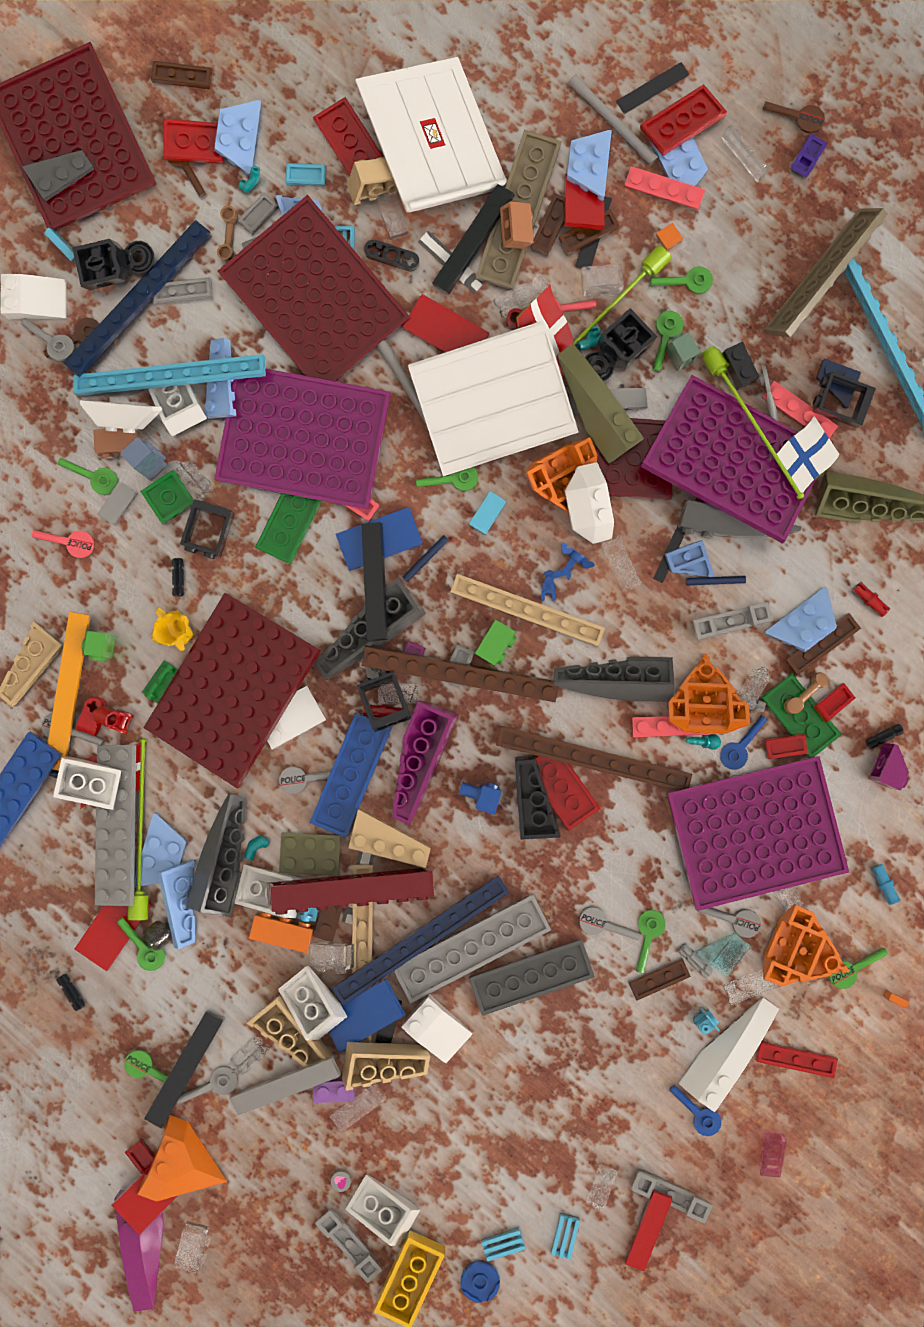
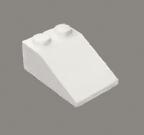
M1 274V314L8 320L24 318L67 319L66 279L25 274Z
M190 384L148 389L155 406L162 407L159 415L171 436L207 419Z
M308 686L295 693L267 740L271 749H276L326 721Z
M63 757L53 797L113 810L122 770L75 757Z
M244 865L235 904L276 915L275 912L268 908L266 883L303 878ZM288 910L287 914L276 916L296 918L297 912L296 910Z
M306 966L278 989L305 1040H319L347 1018L338 999L309 966Z
M431 994L426 995L406 1017L401 1026L414 1040L445 1063L450 1060L473 1034Z
M366 1174L345 1210L388 1245L395 1246L401 1244L421 1209L404 1196Z

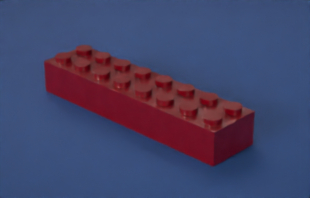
M426 868L266 883L268 908L275 912L276 915L287 914L288 910H296L297 913L308 912V908H316V910L321 911L328 910V906L348 908L349 904L368 906L369 902L388 904L389 900L408 902L409 898L428 900V896H434L433 873Z

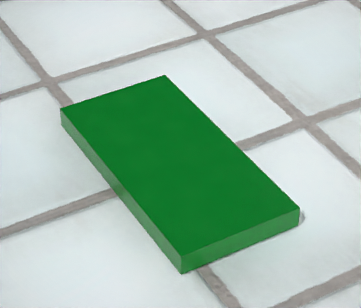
M281 493L255 548L291 565L322 501Z
M790 673L764 694L761 699L790 735L805 733L808 754L806 755L808 758H813L842 734L830 720L824 722L813 706L817 703L811 696L804 702V707L799 713L788 714L785 711V701L791 698H798L805 691L801 683Z

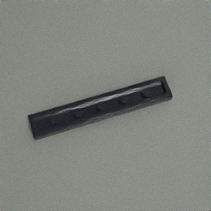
M497 184L432 282L434 286L447 294L451 293L500 219V208L514 198L515 195L512 191Z
M381 522L362 524L367 641L388 640L383 524Z
M208 1011L205 1012L146 1114L145 1120L162 1129L224 1020Z

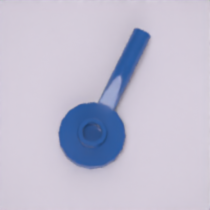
M761 715L740 743L731 742L722 748L720 759L725 767L737 770L746 764L748 760L746 747L767 721L764 716Z
M675 1085L669 1089L695 1115L693 1123L699 1134L712 1136L719 1131L722 1122L717 1111L713 1112L709 1108L699 1109Z

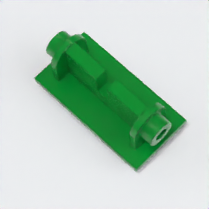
M164 660L142 690L144 696L158 704L178 669Z

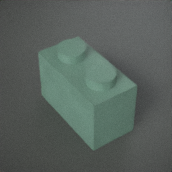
M681 332L674 336L666 352L677 371L694 363L701 352L689 332L684 335Z

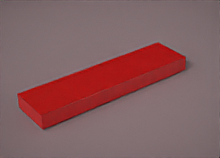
M761 1041L757 1048L755 1061L834 1078L838 1058Z
M653 1189L626 1257V1265L645 1271L673 1200L672 1196Z

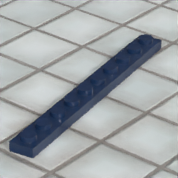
M195 220L66 359L64 364L80 378L211 236L210 231Z
M498 875L333 986L332 990L342 1005H345L509 893L508 889Z

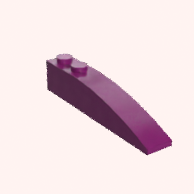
M422 701L417 702L403 736V748L400 756V769L397 777L398 783L392 818L411 825L459 714L441 706Z
M120 1190V1191L118 1192V1194L116 1195V1197L114 1198V1201H115L125 1190ZM116 1211L122 1261L133 1311L154 1309L162 1233L164 1230L163 1212L138 1235Z

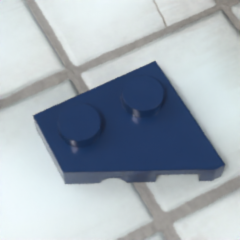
M823 359L816 379L820 382L824 375L835 372L858 381L861 372ZM831 382L828 392L842 403L841 406L847 409L849 407L855 390Z

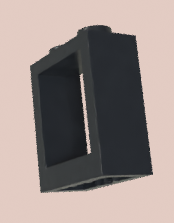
M835 372L824 375L819 384L821 390L813 400V412L855 428L862 426L876 388ZM831 382L860 392L852 418L823 407Z
M194 499L180 545L185 547V551L196 554V551L204 553V557L215 559L216 556L221 558L235 513L232 510ZM200 511L226 518L216 550L190 543Z
M394 671L382 672L379 674V677L374 679H363L357 685L374 733L411 719ZM393 682L403 710L375 720L365 692Z

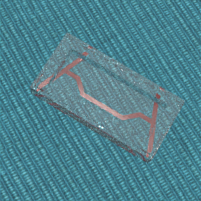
M417 683L399 684L405 702L417 703ZM385 684L378 687V704H401L394 684Z

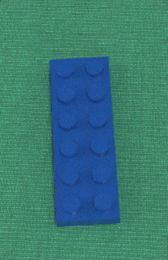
M355 713L310 820L311 824L345 838L347 837L392 727L374 733L369 718Z
M31 731L26 734L0 773V847L63 755Z

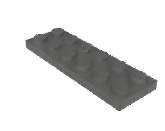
M582 938L470 976L469 979L480 1012L484 1016L583 982L595 976Z

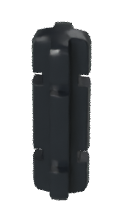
M173 558L172 585H174V588H172V595L181 597L184 595V588H182V585H184L183 559Z
M896 724L891 727L892 729L888 728L876 734L875 737L866 739L868 748L873 749L878 744H883L895 738V736L903 734V727L900 724Z
M63 974L56 981L59 986L63 987L62 991L68 1001L72 1002L71 1006L74 1011H78L85 1006L82 998L79 999L80 995L72 982H69L68 975Z

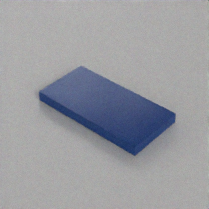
M409 507L364 523L381 522L383 524L384 559L423 544ZM361 524L336 534L349 571L363 567Z
M383 980L345 1005H341L347 1018L330 1030L329 1034L340 1053L347 1048V1042H359L405 1016L406 1014L388 980Z

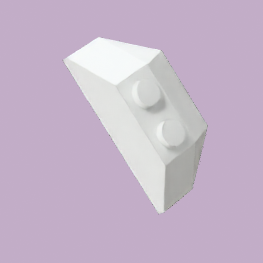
M80 400V405L97 426L105 427V431H117V428H121L124 433H135L137 429H144L162 411L160 406Z
M597 462L577 466L574 475L565 489L572 530L593 544L610 540L613 534L614 518L607 482Z

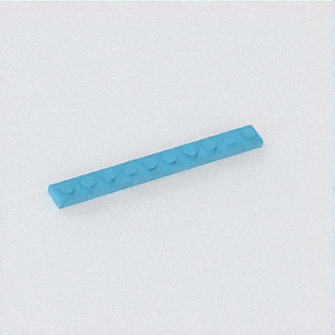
M853 258L848 263L844 273L924 430V391L917 384L913 369L908 367L905 361L906 355L899 349L897 337L890 331L888 320L885 315H882L879 309V302L877 298L873 297L870 291L871 286L862 275L860 264L856 263Z
M261 354L82 374L80 378L74 375V394L76 396L262 377L266 376L265 356Z

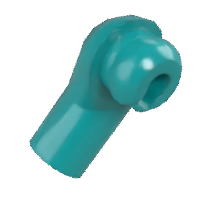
M258 166L251 167L250 176L247 181L242 179L239 182V190L247 193L258 184L260 168Z
M598 326L591 327L586 339L577 342V349L582 351L595 347L601 336V329Z
M257 836L248 842L244 858L254 860L256 850L268 847L269 839L264 836Z

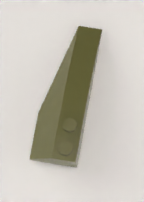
M572 344L560 352L557 358L570 387V392L575 400L579 415L582 418L586 433L608 464H610L644 438L615 396L576 346Z
M826 471L820 484L815 514L818 517L852 523H861V520L880 522V520L890 519L892 522H900L902 519L924 521V495L873 479Z

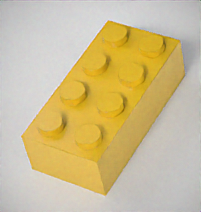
M409 1229L375 1302L374 1312L402 1326L412 1327L445 1256V1246Z

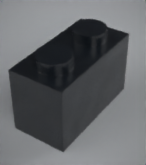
M743 341L723 351L722 354L729 363L728 372L737 390L756 382L759 375Z

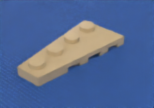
M35 621L32 622L31 630L28 636H25L22 642L23 646L19 654H16L13 660L14 664L11 670L7 672L0 686V697L11 707H14L64 646Z

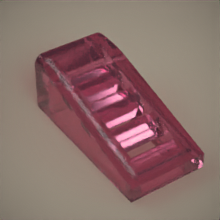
M764 1133L761 1176L781 1177L787 1144L784 1134ZM767 1165L776 1166V1168H768Z

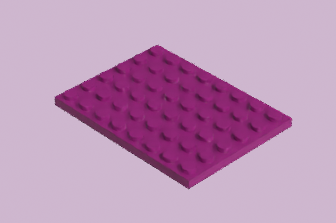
M266 369V376L233 380L231 392H234L235 400L232 401L233 409H236V416L226 417L214 480L369 510L391 392Z
M691 375L641 465L642 468L782 544L786 541L816 480L815 478L803 492L804 497L798 499L794 488L738 400L694 375ZM744 403L776 454L789 439L798 433L796 430Z
M820 756L666 793L696 911L849 873Z

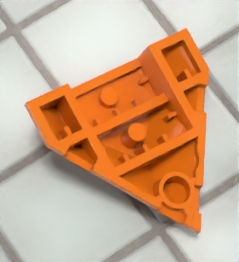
M587 437L564 445L531 463L525 472L532 490L569 514L565 489L574 475L577 466L597 462V452L591 438Z
M705 653L699 664L695 666L680 686L678 692L669 701V722L685 732L727 734L750 725L749 705L745 700H741L736 693L737 690L718 667L715 668L710 658Z
M794 904L779 918L764 953L763 979L779 986H787L794 982H805L831 976V974L850 971L839 957V953L812 911Z
M169 1115L161 1133L163 1135L148 1175L145 1174L137 1195L157 1202L225 1183L227 1180L189 1122Z

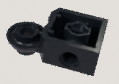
M111 239L72 247L80 286L88 290L126 282L130 271L144 273L154 263L153 249L144 241L131 242L125 249L118 242ZM143 253V260L138 262V256Z
M630 308L601 334L598 340L600 351H592L586 355L585 359L592 367L594 365L601 367L602 370L596 371V373L603 381H606L613 374L614 367L625 370L653 345L657 335Z

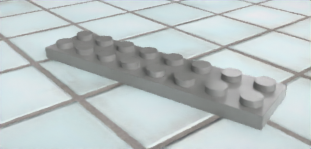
M136 745L97 746V763L122 770L114 809L96 806L95 905L133 906Z
M531 894L427 948L396 969L394 973L409 1002L412 1003L551 931V928L534 895Z

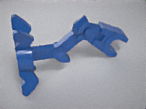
M563 542L561 544L562 553L568 554L571 559L564 569L544 572L546 578L542 585V601H545L546 593L552 594V601H555L554 579L566 575L569 580L571 569L576 562L582 563L584 569L594 567L595 564L591 561L588 562L586 557L573 548H567L568 545Z

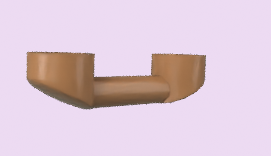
M227 205L220 211V216L226 223L225 242L217 249V255L222 261H229L235 256V252L232 249L234 224L237 223L238 214L232 206Z
M818 672L813 674L810 680L811 685L798 698H791L785 701L784 709L788 714L799 713L804 707V702L815 691L828 685V678L824 673Z

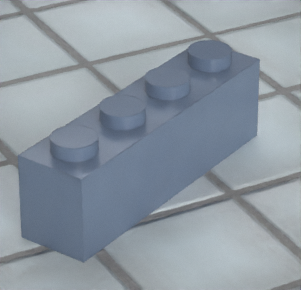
M137 437L120 452L136 471L150 481L168 466L164 461L166 457L147 439L143 441Z

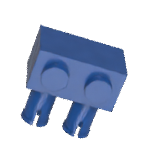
M462 782L459 795L475 799V809L495 815L502 794L499 785L487 782V785L482 784V786L478 787Z

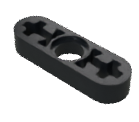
M369 240L365 244V254L371 260L409 272L415 271L419 267V257L415 252L377 240ZM373 246H376L377 250L381 252L382 248H385L383 251V258L381 257L380 252L375 251L374 254H371L369 248H373ZM389 251H395L398 254L395 260L387 259L386 255ZM401 254H404L403 259L410 260V257H413L414 262L416 263H412L411 266H408V263L405 260H402V263H399L401 260Z

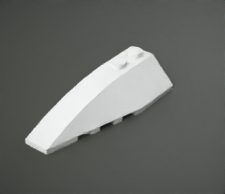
M761 997L743 1013V1016L729 1025L727 1030L719 1034L707 1047L705 1046L699 1052L679 1081V1085L699 1102L715 1112L751 1060L779 1008Z

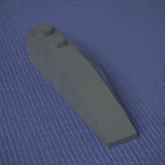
M687 500L682 505L678 529H682L683 533L694 534V532L702 533L701 536L705 538H713V536L728 538L769 537L710 504ZM793 525L789 534L801 531V526Z
M399 578L386 586L388 640L367 641L364 604V608L360 613L353 617L350 625L338 635L339 638L335 643L330 645L315 663L325 680L363 659L365 645L383 646L426 614L416 597Z
M627 657V660L619 662L613 659L609 660V663L599 665L598 662H593L585 667L573 665L554 668V685L571 691L609 699L669 702L674 694L673 657Z
M228 794L222 804L202 849L186 908L201 913L232 917L242 874L239 868L240 861L243 859V853H240L241 842L244 841L242 824L245 823L246 798Z

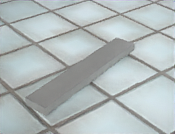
M333 1056L235 1093L229 1099L237 1114L241 1115L338 1078L342 1073Z

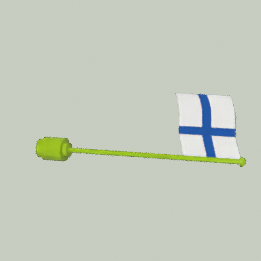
M715 346L707 348L702 353V360L712 376L717 375L719 377L722 375L798 495L797 498L802 499L804 497L803 492L810 483L835 462L839 456L838 451L816 417L813 416L809 424L789 439L776 454L725 374L728 371L729 363L724 355Z

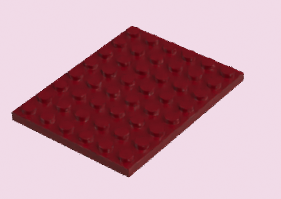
M91 42L0 83V126L47 228L56 231L157 184ZM82 150L94 167V170L45 201L22 166Z
M306 195L217 271L301 372L308 377L336 382L373 351L379 343L386 340L410 319V316L309 195Z
M224 593L143 728L230 785L239 788L321 650L227 593Z

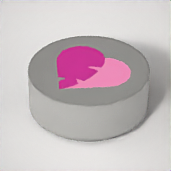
M346 1170L334 1172L331 1178V1185L334 1190L344 1192L350 1187L351 1176Z

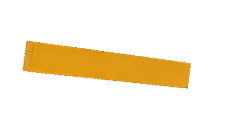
M69 612L48 738V744L63 754L53 768L54 770H59L61 759L68 756L84 659L82 641L86 639L91 616L76 612Z

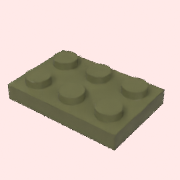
M282 832L279 873L339 875L341 836Z

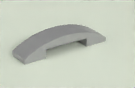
M646 388L609 389L623 409L648 408ZM569 395L568 399L573 416L579 415L575 400L572 395Z
M765 602L693 620L692 622L697 640L771 622L773 618L769 603Z
M638 1171L631 1187L632 1191L647 1198H650L653 1189L670 1195L673 1199L671 1207L685 1212L686 1216L705 1224L713 1204L672 1182L646 1172Z
M329 1209L315 1222L327 1238L330 1237L355 1265L354 1269L367 1283L383 1270L363 1240L333 1210Z

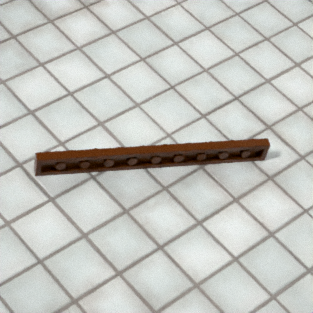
M365 645L361 666L550 702H556L559 687L554 685L553 680Z
M500 726L496 746L677 791L689 788L693 775L692 773Z

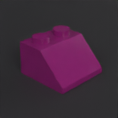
M883 743L868 779L889 789L901 791L908 783L909 777L907 776L909 771L898 745Z

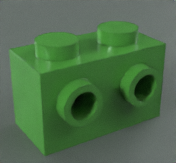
M495 620L475 655L493 666H496L497 663L501 665L506 657V654L503 653L506 647L511 648L517 639L514 636L516 632Z
M87 631L86 639L82 641L83 655H89V660L106 662L107 658L113 659L116 635Z

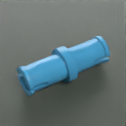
M879 864L871 868L879 883L878 888L882 889L888 905L901 901L893 886L894 882L889 878L884 865Z

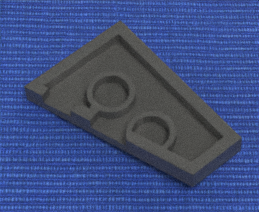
M82 150L22 166L45 201L94 170V167Z

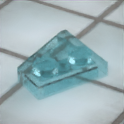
M733 933L697 950L696 954L724 976L728 977L750 949L751 945Z

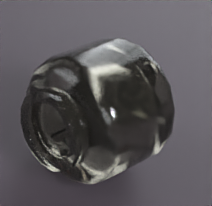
M155 921L143 930L142 941L149 950L154 949L158 951L172 941L170 927L167 922Z

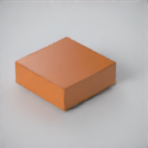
M673 222L656 233V237L666 250H669L683 240Z
M888 990L883 995L887 1000L903 1008H907L910 1003Z

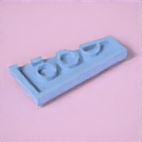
M229 339L211 340L209 360L231 358ZM233 380L207 382L204 413L207 418L236 416V409H233L232 401L235 400V394L231 392V382Z
M189 860L157 872L175 949L195 943V916H193L192 909L186 908L194 879L193 868L195 867V860Z

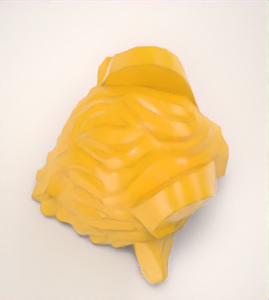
M157 608L158 619L154 622V630L151 634L152 640L155 643L168 647L176 646L180 651H184V644L186 645L194 635L189 627V619L179 610L165 612L161 608Z

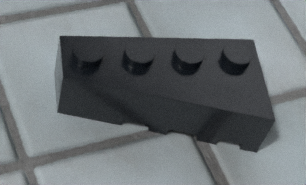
M536 756L515 757L520 840L560 838L561 832Z

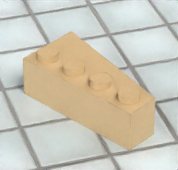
M384 157L354 162L347 183L354 205L361 204L360 200L369 198L372 201L378 199L377 195L388 192L390 196L398 192Z
M359 808L348 848L426 868L431 846Z
M281 994L247 1022L252 1028L254 1026L259 1030L260 1034L265 1038L275 1042L281 1050H285L292 1055V1058L304 1067L332 1055V1052L321 1039L305 1040Z
M347 1042L341 1079L345 1090L348 1091L353 1090V1087L357 1086L368 1087L372 1083H388L392 1079H407L427 1075L430 1054L420 1044Z

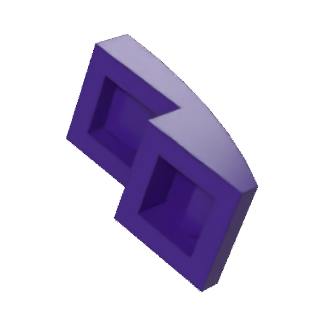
M810 134L790 169L807 178L828 143Z

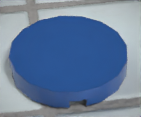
M484 1260L469 1263L461 1274L463 1294L469 1300L476 1303L492 1300L500 1287V1276L497 1269L491 1263Z

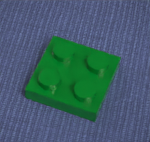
M171 470L140 491L163 525L190 508L194 501L174 470Z

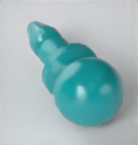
M716 734L690 737L685 740L689 744L702 745L703 748L711 750L718 749L721 745V739Z

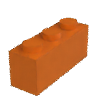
M261 911V913H257L254 916L249 939L307 953L315 927L310 926L311 923L299 921L297 923L291 921L292 918L273 917L272 914Z

